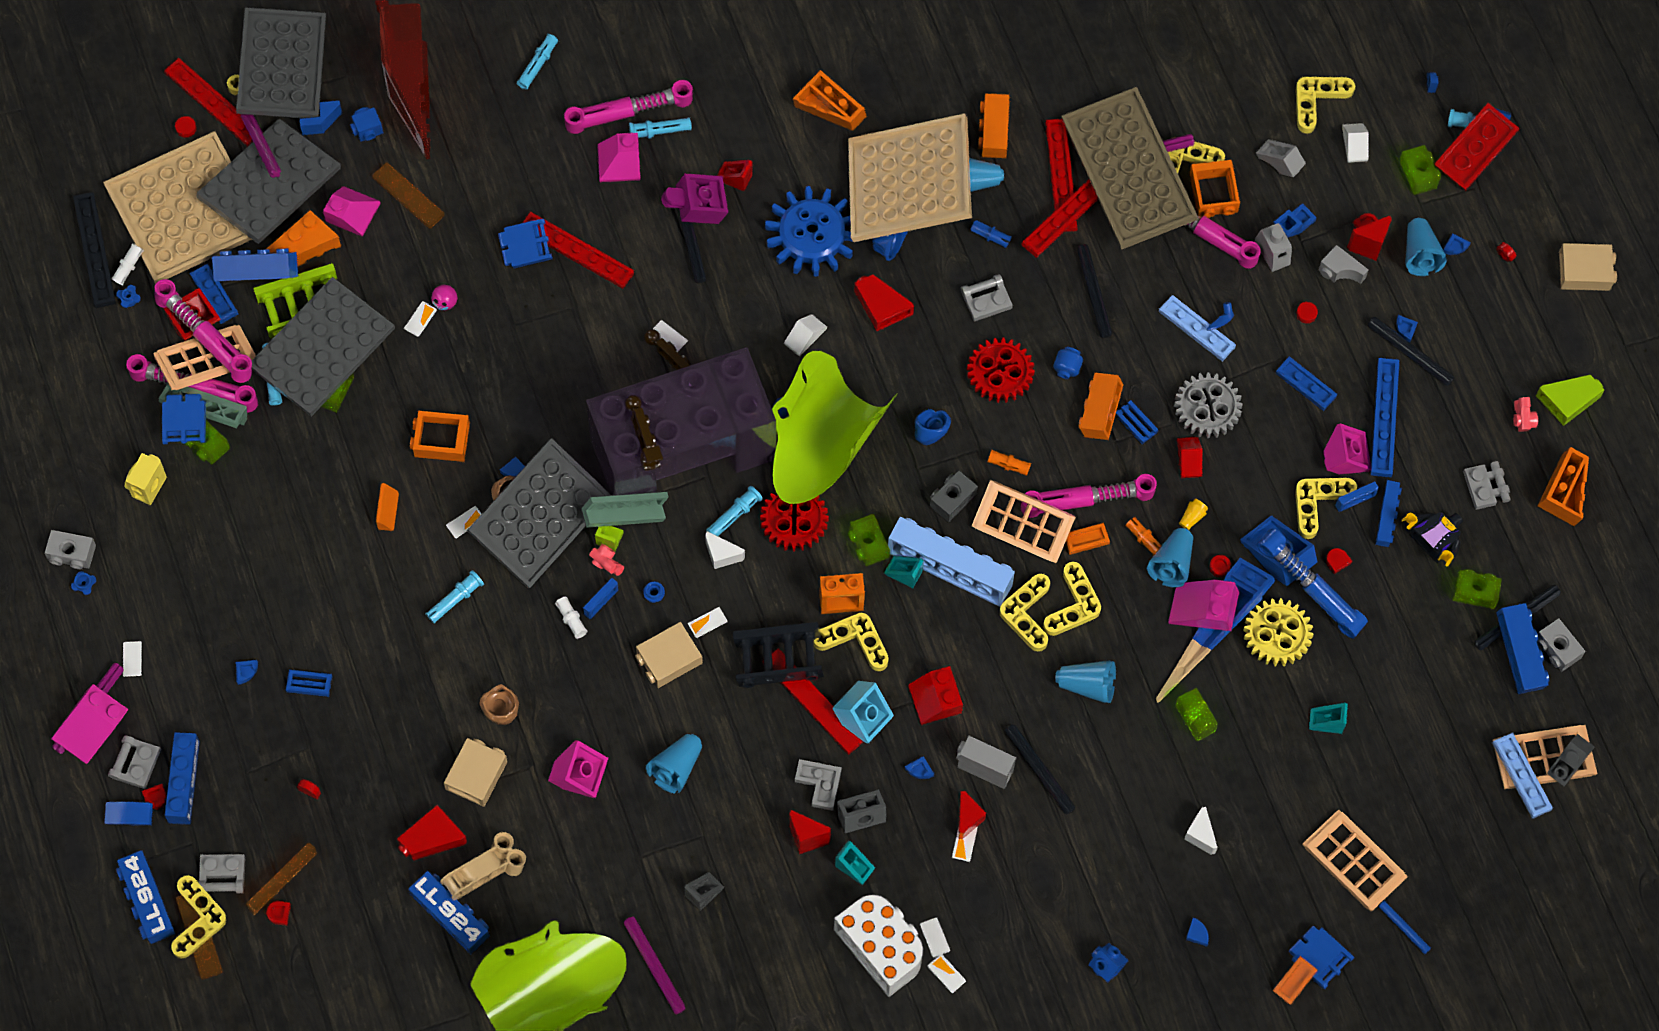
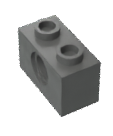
M960 471L955 475L951 474L944 482L945 485L941 489L937 488L930 496V507L947 522H950L977 494L978 486ZM953 492L957 494V497L950 498L947 494Z
M879 790L838 801V818L845 833L886 822V805Z

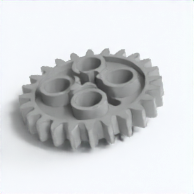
M1209 372L1206 378H1203L1202 374L1199 373L1197 380L1193 376L1190 378V383L1185 380L1184 387H1179L1178 392L1180 394H1176L1175 399L1177 401L1174 404V407L1178 408L1175 415H1181L1179 423L1186 422L1184 429L1191 427V434L1197 430L1199 431V437L1206 433L1207 438L1210 437L1211 433L1217 438L1219 431L1225 435L1227 428L1232 430L1233 424L1238 423L1239 419L1237 417L1241 416L1242 411L1240 409H1242L1243 403L1239 402L1241 401V395H1236L1238 388L1231 389L1233 382L1226 384V377L1218 380V374L1211 378ZM1216 391L1220 396H1213L1211 392ZM1191 396H1198L1200 400L1195 401ZM1217 410H1223L1226 414L1220 415L1217 413ZM1202 414L1206 419H1199L1196 415Z

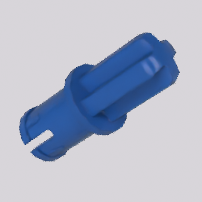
M977 220L974 221L971 227L972 232L986 238L988 242L991 240L1004 248H1007L1008 243L1001 239L1010 242L1012 236L996 230L995 226L992 228Z

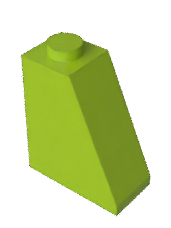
M1591 375L1543 385L1539 388L1536 397L1564 426L1600 399L1604 389L1599 380L1594 379Z

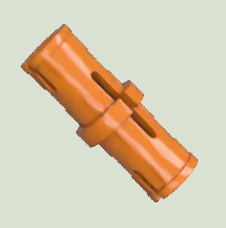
M991 450L988 459L989 463L1004 467L1007 471H1016L1026 476L1031 466V463L1014 458V455L1010 454L1008 456Z
M1133 517L1125 525L1138 538L1137 541L1143 544L1153 556L1162 546L1151 535V530H1147L1136 517Z

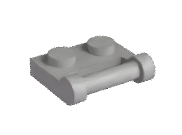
M1000 274L993 276L992 279L969 287L967 285L961 287L962 295L974 322L1012 309L1013 305ZM994 286L997 288V291L972 299L971 294Z
M125 735L122 739L123 745L113 769H110L108 776L112 779L145 789L161 748ZM130 748H136L127 773H121Z
M244 854L200 855L199 884L206 892L236 891V893H244ZM207 878H237L236 882L207 883Z

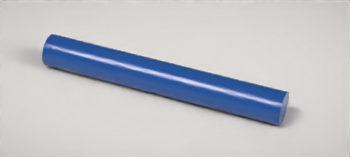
M1385 901L1379 905V908L1424 954L1431 949Z

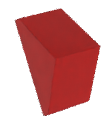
M752 161L724 162L717 176L723 177L724 184L745 191L753 175Z
M1177 438L1181 478L1202 477V446L1199 438Z
M961 791L959 839H964L985 820L986 812L966 791Z

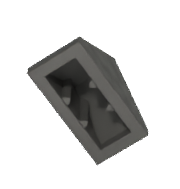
M709 872L686 884L684 887L685 897L701 911L723 890L724 886Z

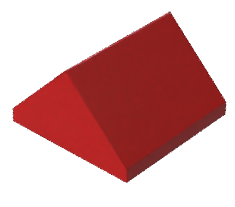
M1391 216L1353 229L1347 247L1348 250L1377 260L1392 220Z
M200 288L182 297V302H186V306H190L189 309H193V313H197V317H201V320L209 321L212 325L221 320ZM164 308L177 334L184 341L192 337L193 332L186 326L187 324H184L183 320H180L179 316H176L169 308Z
M791 810L789 814V827L799 854L829 844L831 828Z

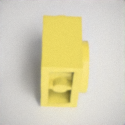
M142 453L138 461L131 467L126 477L125 488L130 491L133 498L148 505L152 504L167 478L161 460L155 455L149 454L148 456Z

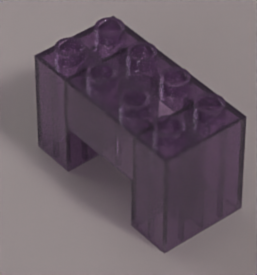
M747 347L586 400L590 439L612 496L657 493L656 480L728 456L731 457L737 473L774 460L776 450V419ZM631 395H636L641 399V408L644 415L647 414L649 417L650 433L655 435L656 446L659 445L663 460L660 461L661 467L647 471L643 469L640 460L642 453L640 442L631 421L632 412L627 410L625 406V400Z

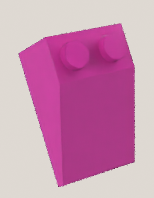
M1207 580L1187 582L1181 587H1176L1169 624L1231 631L1239 596V590L1235 582Z
M93 684L87 689L51 739L87 764L121 721L128 709Z

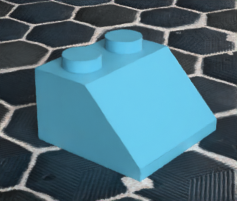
M857 681L832 708L841 725L865 743H869L894 716L877 684L874 682Z

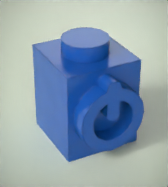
M361 108L352 115L353 124H350L354 136L358 135L361 142L372 140L377 135L383 134L382 124L375 108Z

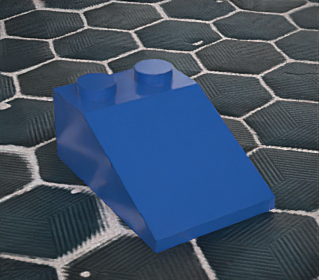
M1271 515L1240 540L1274 578L1288 586L1297 577L1292 576L1293 573L1288 572L1289 569L1287 567L1284 568L1285 565L1283 563L1280 564L1281 561H1277L1275 557L1269 558L1262 554L1257 548V543L1270 528L1276 529L1286 538V546L1291 550V554H1295V558H1299V562H1303V566H1307V570L1318 562L1316 552L1312 543Z

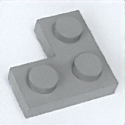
M799 759L795 782L816 786L812 807L833 811L842 768Z

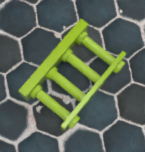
M333 263L300 273L298 277L284 278L253 288L258 304L263 302L266 305L272 326L266 327L270 339H273L290 321L280 323L273 300L281 296L285 297L291 317L293 318L298 313L293 293L300 290L305 291L309 302L315 295L313 291L314 286L325 285L332 277L337 279Z

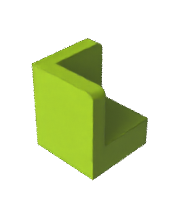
M613 526L598 527L595 534L596 545L605 544L616 552L624 534L623 530Z

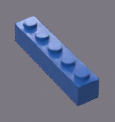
M1389 480L1386 482L1375 545L1389 547V544L1393 543L1394 535H1392V531H1395L1396 526L1394 519H1397L1398 514L1396 507H1399L1400 502L1398 495H1401L1402 490L1399 482Z

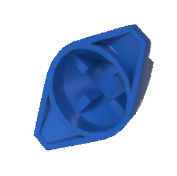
M908 231L872 238L873 249L882 254L885 260L890 261L898 253Z

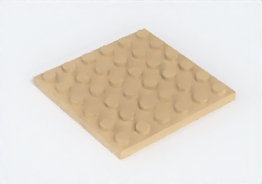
M966 114L848 138L851 239L853 242L972 218L968 122Z
M215 131L103 182L134 244L144 250L141 257L155 284L160 280L168 279L211 259L212 256L220 255L219 251H229L252 240L197 198L196 193L231 163Z

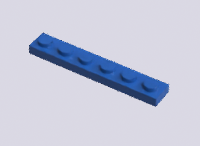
M1379 358L1377 362L1371 459L1372 476L1392 477L1399 376V360Z

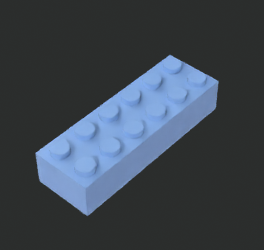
M900 517L889 536V554L893 556L922 558L924 560V571L1001 607V604L1005 601L1012 588L1015 571L1006 564L1000 565L987 555H979L969 546L958 545L950 537H942L931 528H923L910 518L904 519Z

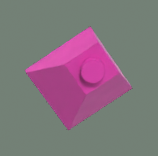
M638 133L616 134L598 144L600 182L640 180Z
M343 186L332 194L323 212L326 222L363 237L381 202Z
M1341 423L1338 424L1324 449V463L1327 471L1339 475L1371 471L1366 433Z
M575 740L555 760L548 781L564 790L596 798L608 757Z

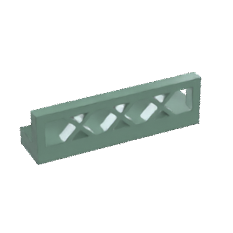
M167 384L159 397V402L162 403L166 402L167 395L182 394L183 401H185V394H200L202 401L206 402V418L237 428L239 424L244 425L247 420V406L191 387L171 390L169 384Z
M667 492L591 497L582 507L586 527L663 522L666 516L662 505L669 497Z

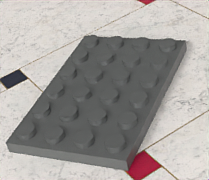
M245 8L236 114L296 118L319 117L326 13Z
M280 119L263 133L281 169L280 177L272 178L269 175L253 142L196 193L200 201L258 244L341 169L339 162Z
M332 277L252 360V370L312 417L395 329V326Z
M551 438L466 531L521 583L530 588L586 526L582 507L591 497L612 495Z

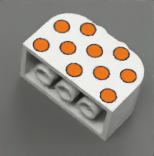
M869 895L859 899L835 918L834 931L887 996L890 997L918 974L923 953L922 944L916 936L918 934L917 930L912 924L907 925L903 920L904 915L898 907L893 908L883 897Z

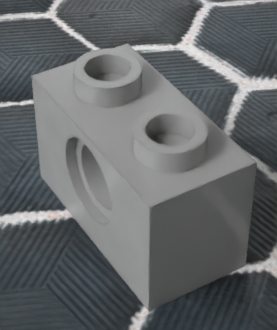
M51 530L45 555L48 561L54 565L67 564L75 569H89L96 544L91 537ZM68 549H75L73 553L65 554Z
M1559 618L1537 634L1538 647L1548 654L1552 665L1559 668L1561 672L1580 660L1586 652ZM1554 643L1561 644L1563 649H1557Z

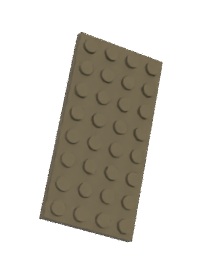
M1137 87L1062 116L1067 132L1121 250L1198 220L1194 207Z

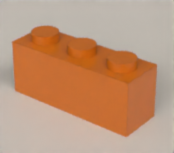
M985 94V100L980 101V113H984V117L979 121V131H983V137H979L978 149H982V157L1006 158L1009 95Z
M1095 373L1093 380L1090 381L1089 396L1084 402L1085 411L1083 417L1079 420V429H1081L1086 438L1109 440L1123 389V383L1119 375Z

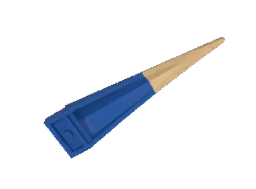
M1239 558L1224 579V581L1235 582L1239 590L1232 629L1263 599L1262 596L1275 582L1273 576L1242 558ZM1199 627L1174 671L1156 697L1157 703L1230 631Z

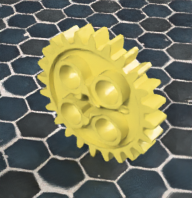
M1281 598L1278 604L1275 603L1274 599H1271L1270 605L1263 601L1262 608L1256 605L1255 612L1250 611V618H1246L1245 621L1247 626H1244L1243 629L1247 633L1244 636V640H1250L1246 647H1253L1252 655L1259 653L1258 660L1264 657L1266 658V664L1272 660L1274 666H1277L1278 661H1281L1282 665L1285 666L1287 660L1294 664L1295 657L1300 660L1302 658L1301 653H1307V647H1310L1312 643L1309 639H1312L1313 633L1309 631L1312 630L1313 625H1307L1310 617L1303 618L1305 610L1298 612V604L1292 608L1290 607V600L1285 605ZM1272 616L1277 621L1269 622L1267 620V617ZM1287 624H1294L1297 629L1291 630L1287 627ZM1277 630L1281 631L1280 635L1276 634ZM1266 635L1270 638V640L1263 641L1261 640L1260 636ZM1285 642L1289 644L1290 648L1285 649L1281 647L1280 643Z

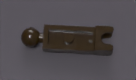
M650 329L645 333L644 339L646 343L656 346L657 352L682 376V382L691 391L704 382L702 378L703 372L695 364L691 365L684 355L680 356L676 352V347L670 341L666 342L661 338L657 330Z
M631 395L625 400V407L632 412L631 421L642 451L640 460L645 471L661 467L660 461L663 460L659 445L656 446L655 435L650 433L649 417L647 414L644 415L641 408V399L636 395Z

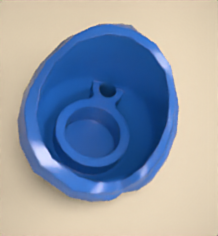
M928 409L923 411L915 419V439L923 445H930L940 440L948 432L951 424L950 416L942 410L934 411Z

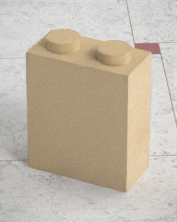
M1563 243L1559 251L1561 289L1610 291L1613 283L1617 281V272L1613 269V265L1616 262V253L1612 251V245Z
M681 622L636 646L637 654L635 658L640 666H645L648 671L646 672L647 678L651 684L655 682L658 688L703 663L702 655Z
M467 738L444 782L445 790L485 807L507 764L505 753L495 747L493 749L486 747L485 743L478 739L471 740Z

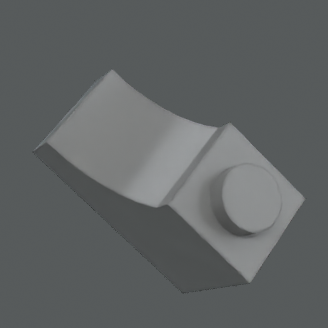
M1268 139L1256 152L1259 159L1272 165L1279 174L1290 177L1298 174L1300 169L1306 164L1296 146Z
M1337 245L1321 261L1319 267L1321 275L1333 282L1346 278L1361 284L1366 279L1368 273L1366 267Z

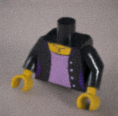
M1442 512L1419 515L1408 513L1402 519V521L1409 523L1407 529L1413 527L1410 536L1437 564L1441 560H1445V566L1448 567L1451 561L1458 555L1461 544L1459 539L1461 532L1457 527L1463 523V520L1457 513H1454L1449 518Z

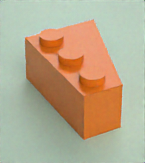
M821 70L793 98L796 108L852 131L867 117L864 107Z
M310 210L267 249H270V253H276V249L289 248V252H297V266L306 263V260L315 256L320 257L328 250L341 247L339 236Z
M1572 447L1567 449L1561 455L1538 507L1572 526L1578 524L1583 519L1584 488L1587 482L1589 457Z

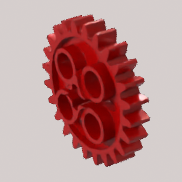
M994 338L993 344L986 340L985 347L979 344V351L973 350L972 355L974 357H969L970 364L967 365V370L970 371L967 377L972 378L970 386L976 385L974 391L978 392L981 390V397H984L986 394L989 395L988 401L996 397L997 403H999L1000 398H1004V401L1007 403L1008 397L1015 401L1016 394L1023 396V389L1029 390L1028 384H1032V376H1034L1035 372L1032 370L1034 362H1030L1032 356L1026 355L1027 349L1020 350V343L1013 346L1012 339L1009 343H1005V338H1002L1001 343H998L997 339ZM1007 355L1010 357V359L1004 360L1001 358V356ZM989 363L991 367L985 368L982 364ZM1017 373L1019 374V376L1012 377L1010 374ZM996 380L999 381L1001 384L993 385L991 382Z
M773 493L770 494L771 500L765 499L767 507L761 508V512L764 513L760 515V520L764 521L761 523V528L765 529V536L770 535V543L776 540L777 548L784 544L785 551L789 546H792L793 552H795L796 546H799L801 551H803L805 544L812 548L811 541L818 543V536L824 537L823 530H827L828 524L825 522H828L829 516L825 515L828 513V508H822L825 505V501H818L819 495L812 500L797 504L796 535L792 534L793 504L784 502L779 498L778 494L776 496ZM785 505L788 506L789 509L786 511H782L779 509V507ZM808 506L810 510L802 511L800 507ZM781 525H786L789 528L783 531L780 530L778 527ZM806 525L810 527V529L807 531H802L800 527Z

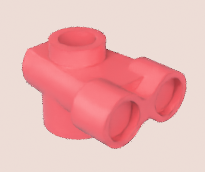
M1523 397L1514 401L1516 414H1514L1513 423L1515 427L1518 426V432L1529 431L1538 425L1536 411L1530 412V397Z
M601 544L598 549H592L589 554L594 559L592 563L600 569L604 568L610 574L614 573L616 576H619L624 570L623 565L612 559L616 552L605 544Z

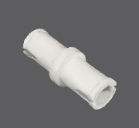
M132 243L124 259L121 258V264L111 279L123 286L131 270L134 271V265L144 250Z
M565 596L558 599L555 605L563 615L564 623L568 624L574 633L575 638L578 639L586 635L588 631L580 621L578 611H574L568 598Z

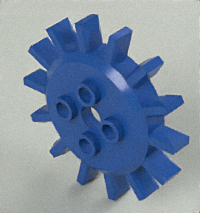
M806 186V200L798 202L794 194L789 191L786 194L787 202L790 204L787 210L775 203L772 205V212L781 217V221H766L765 230L779 232V236L767 239L768 248L782 245L784 248L776 256L778 264H781L791 256L796 259L793 264V273L798 274L803 262L812 263V273L815 277L819 275V263L824 261L828 262L834 272L838 270V262L834 258V255L837 253L851 259L853 251L843 245L844 240L853 241L851 239V231H845V227L851 225L850 215L842 217L840 214L848 206V201L845 198L833 206L828 203L831 199V189L827 188L823 193L822 199L818 200L812 198V189L810 186ZM807 214L808 217L803 218L801 215ZM823 218L828 219V222H822L821 220ZM809 225H815L818 230L811 233L806 228ZM801 231L803 235L798 236L796 233ZM821 236L823 239L817 240L816 237Z

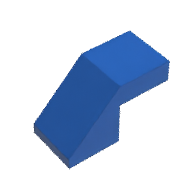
M340 101L319 102L320 117L300 119L302 135L324 133L342 114Z
M1301 204L1293 212L1290 210L1286 211L1273 224L1279 223L1288 238L1302 233L1316 221L1317 217L1304 204Z

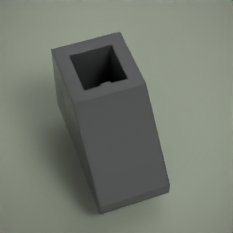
M1577 734L1547 774L1565 786L1595 747Z

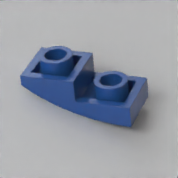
M106 802L104 824L151 825L153 803Z

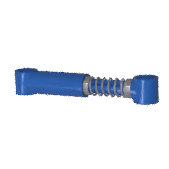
M1270 528L1257 543V548L1262 554L1269 558L1275 557L1277 561H1281L1280 564L1283 563L1285 565L1284 568L1287 567L1289 569L1288 572H1292V576H1296V580L1301 581L1302 589L1338 623V628L1343 634L1353 639L1367 624V618L1358 610L1353 609L1318 574H1313L1311 570H1307V566H1303V562H1299V558H1295V554H1291V550L1286 546V538L1279 531Z

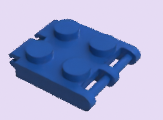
M545 219L505 227V232L498 233L501 247L508 248L502 251L505 266L512 265L513 268H518L553 259L547 244L549 238L545 234Z
M182 394L167 395L166 402H162L163 444H168V442L186 444L187 441L205 443L206 402L202 401V396L200 394H185V401H183Z
M1314 926L1302 937L1307 942L1306 944L1299 939L1289 950L1294 956L1292 958L1294 963L1301 956L1318 969L1312 979L1323 989L1328 986L1327 983L1335 975L1341 973L1340 969L1348 961L1351 962L1354 959L1353 955L1323 928L1318 930ZM1343 957H1345V959L1338 966H1335L1337 963L1340 962V960ZM1330 971H1332V972L1329 974V976H1328L1325 980H1323V978H1324Z

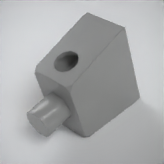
M1277 223L1262 229L1256 236L1255 242L1259 245L1271 272L1290 265L1292 246L1281 225Z

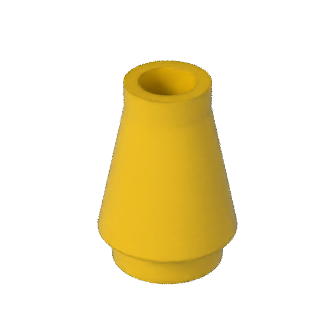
M1195 498L1193 502H1189L1179 524L1183 528L1190 530L1193 525L1207 514L1208 507Z

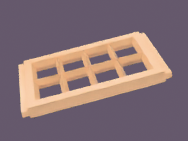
M233 325L218 330L225 338L233 337L236 343L233 346L237 350L239 349L241 354L247 355L251 360L256 357L240 325ZM196 338L157 350V352L153 353L171 390H179L230 373L223 365L213 367L210 359L214 358L211 353L206 354L202 344ZM198 347L202 356L189 360L185 351ZM181 353L185 362L172 366L168 356ZM205 361L209 370L196 373L193 364ZM188 366L192 375L179 379L175 370Z
M990 480L972 527L1046 560L1057 563L1076 517ZM998 492L1011 497L1005 511L993 506ZM1015 499L1028 504L1023 518L1010 514ZM1032 506L1045 512L1039 526L1027 521ZM991 510L1003 515L998 529L986 524ZM1049 514L1062 519L1056 533L1044 528ZM1008 517L1020 522L1015 537L1003 532ZM1025 525L1037 529L1032 544L1019 539ZM1042 532L1054 537L1049 551L1036 546Z
M1585 725L1514 735L1517 742L1520 743L1529 764L1530 761L1543 759L1546 774L1550 770L1548 758L1559 757L1565 750L1562 736H1576L1578 734L1589 742ZM1557 737L1560 753L1547 754L1543 739ZM1538 740L1542 755L1528 757L1525 742ZM1495 749L1504 789L1516 788ZM1592 752L1582 764L1583 769L1577 770L1571 779L1597 775ZM1548 774L1536 776L1540 784L1557 782Z
M1340 810L1335 812L1302 844L1370 912L1408 877L1399 866ZM1343 824L1352 834L1340 844L1331 834ZM1328 837L1337 848L1326 858L1317 847ZM1356 837L1366 847L1354 857L1345 847ZM1342 850L1351 861L1340 871L1331 860ZM1370 850L1379 861L1368 871L1359 860ZM1354 864L1365 873L1355 884L1344 875ZM1382 864L1393 873L1383 884L1372 875ZM1370 878L1379 888L1367 898L1358 887Z

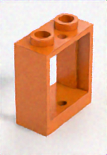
M1232 160L1192 164L1190 179L1197 216L1210 218L1219 214L1232 215L1238 212L1240 200ZM1226 177L1231 202L1203 205L1198 180Z
M418 411V417L413 420L415 437H411L410 449L413 450L414 457L464 462L470 427L469 416ZM424 422L459 425L455 448L421 445Z
M863 573L821 576L819 592L821 614L864 611L865 590Z

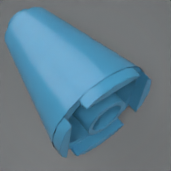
M969 158L971 192L997 186L1003 181L1004 171L999 165Z
M1415 218L1409 222L1407 229L1406 268L1410 274L1416 276L1429 275L1428 272L1435 270V273L1440 271L1447 262L1446 254L1428 221L1422 218Z
M1175 529L1148 563V574L1155 581L1157 578L1162 580V585L1174 588L1181 587L1188 580L1193 546V535L1188 529Z
M1110 660L1062 666L1056 672L1055 681L1059 683V687L1103 703H1111L1115 689L1113 679L1116 680L1115 662Z
M694 734L684 735L647 763V774L649 776L653 774L657 779L655 783L665 791L670 793L681 792L702 749L701 740Z

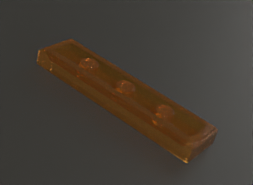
M388 162L372 175L375 181L429 229L445 216L443 211Z
M307 843L247 902L246 905L254 916L317 854L312 844Z
M195 891L191 892L192 896L189 899H192L196 894ZM183 896L176 897L185 929H188L201 917ZM198 898L195 904L198 908H203L200 898ZM201 927L193 931V937L196 939H201L205 935V930ZM188 935L189 941H190L191 945L193 946V945L196 944V943H194V942L190 939V937H189V935ZM211 937L193 952L202 980L223 973Z

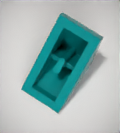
M893 556L884 573L914 588L923 572L924 560L922 558Z
M1340 703L1312 708L1310 711L1309 729L1342 734L1346 726L1348 704Z
M851 841L845 844L835 858V867L862 885L875 869Z

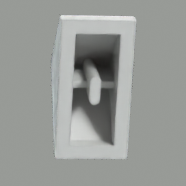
M1363 123L1344 124L1342 128L1347 162L1368 161V131Z
M812 314L801 318L796 322L784 344L800 357L827 329V326Z
M708 531L705 534L706 545L714 569L744 560V549Z
M1203 807L1187 831L1185 840L1212 855L1216 853L1218 847L1207 809Z

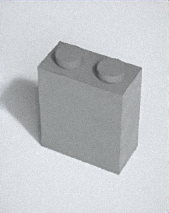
M968 736L966 742L962 741L957 750L958 768L1005 789L1014 771L1016 757Z

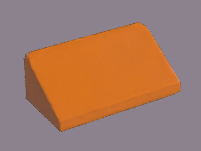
M382 483L380 487L376 525L378 530L393 531L399 493L385 483Z

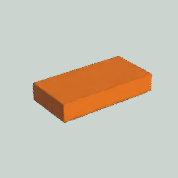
M1104 523L1069 532L1065 544L1069 555L1108 545L1110 540Z
M1300 956L1273 991L1291 1005L1318 969Z

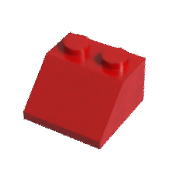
M950 666L928 672L908 685L921 725L962 713L963 703Z

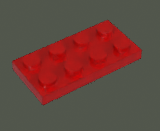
M1487 103L1434 165L1466 191L1519 131V127Z

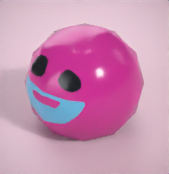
M444 284L437 286L431 296L434 306L444 311L452 309L456 305L458 298L454 288Z

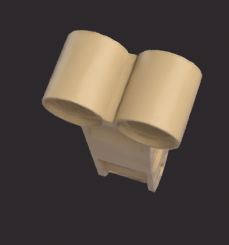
M501 832L495 836L490 850L448 873L441 879L440 883L445 885L452 894V900H457L503 872L510 876L519 875L523 870L526 856L521 850L512 849L513 838L510 834ZM498 844H504L506 848H502ZM514 860L517 861L519 864L514 865L510 861Z

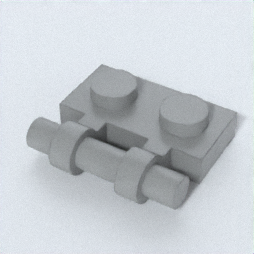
M1498 461L1490 464L1492 471L1487 472L1485 464L1466 468L1463 471L1475 510L1495 506L1497 503L1495 497L1501 496L1503 503L1511 500L1509 496L1510 489L1505 484L1503 478L1505 474L1503 468H1500ZM1495 479L1498 488L1492 489L1490 480Z

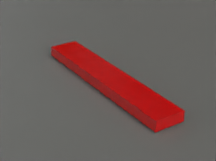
M180 58L164 70L165 74L247 147L253 143L241 118L242 114H236V108Z
M1062 119L1046 120L1054 211L1074 194L1068 132ZM1077 220L1065 232L1077 231Z
M1087 180L1022 242L1021 245L1036 258L1099 200L1090 180Z
M530 212L523 223L543 218ZM545 220L544 229L546 236L549 238L547 242L548 247L624 289L634 274L633 269Z
M778 648L772 653L773 671L786 669L785 654ZM804 679L780 682L848 755L864 742L841 725L832 709L834 706L810 681Z

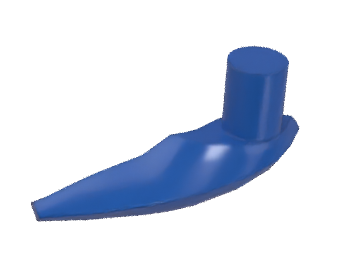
M1231 302L1223 303L1224 314L1219 316L1206 329L1207 331L1219 328L1231 321L1234 316Z

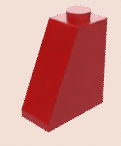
M875 275L862 276L855 282L854 292L876 331L913 315V303Z
M438 805L397 838L400 845L398 847L399 851L405 857L409 855L412 860L456 848L467 843L463 832Z

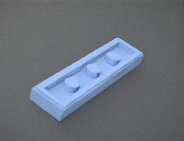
M1173 295L1159 309V313L1222 362L1235 349L1236 344L1217 329L1207 331L1206 329L1210 324Z
M1510 733L1494 740L1492 744L1532 819L1551 811L1553 808L1514 734Z

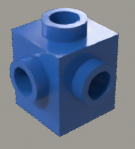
M1108 943L1103 948L1098 946L1091 954L1093 959L1088 965L1097 975L1109 982L1118 975L1129 960L1120 953L1117 947Z

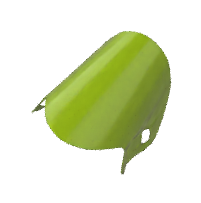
M812 351L806 354L786 394L775 403L771 410V420L778 434L773 463V485L779 498L789 504L804 503L814 499L831 487L846 471L896 395L884 407L870 405L858 398L847 387L834 357L822 351ZM802 370L807 378V383H805L802 377ZM782 407H785L789 414L784 419H781L778 410Z
M552 921L542 931L530 937L503 945L491 951L478 966L472 979L471 987L496 1031H563L584 1016L607 1009V1007H602V1005L614 993L623 979L626 971V954L620 944L606 936L597 934H560L558 922ZM549 928L550 935L546 940L545 936ZM507 948L513 949L514 955L507 956L504 950Z

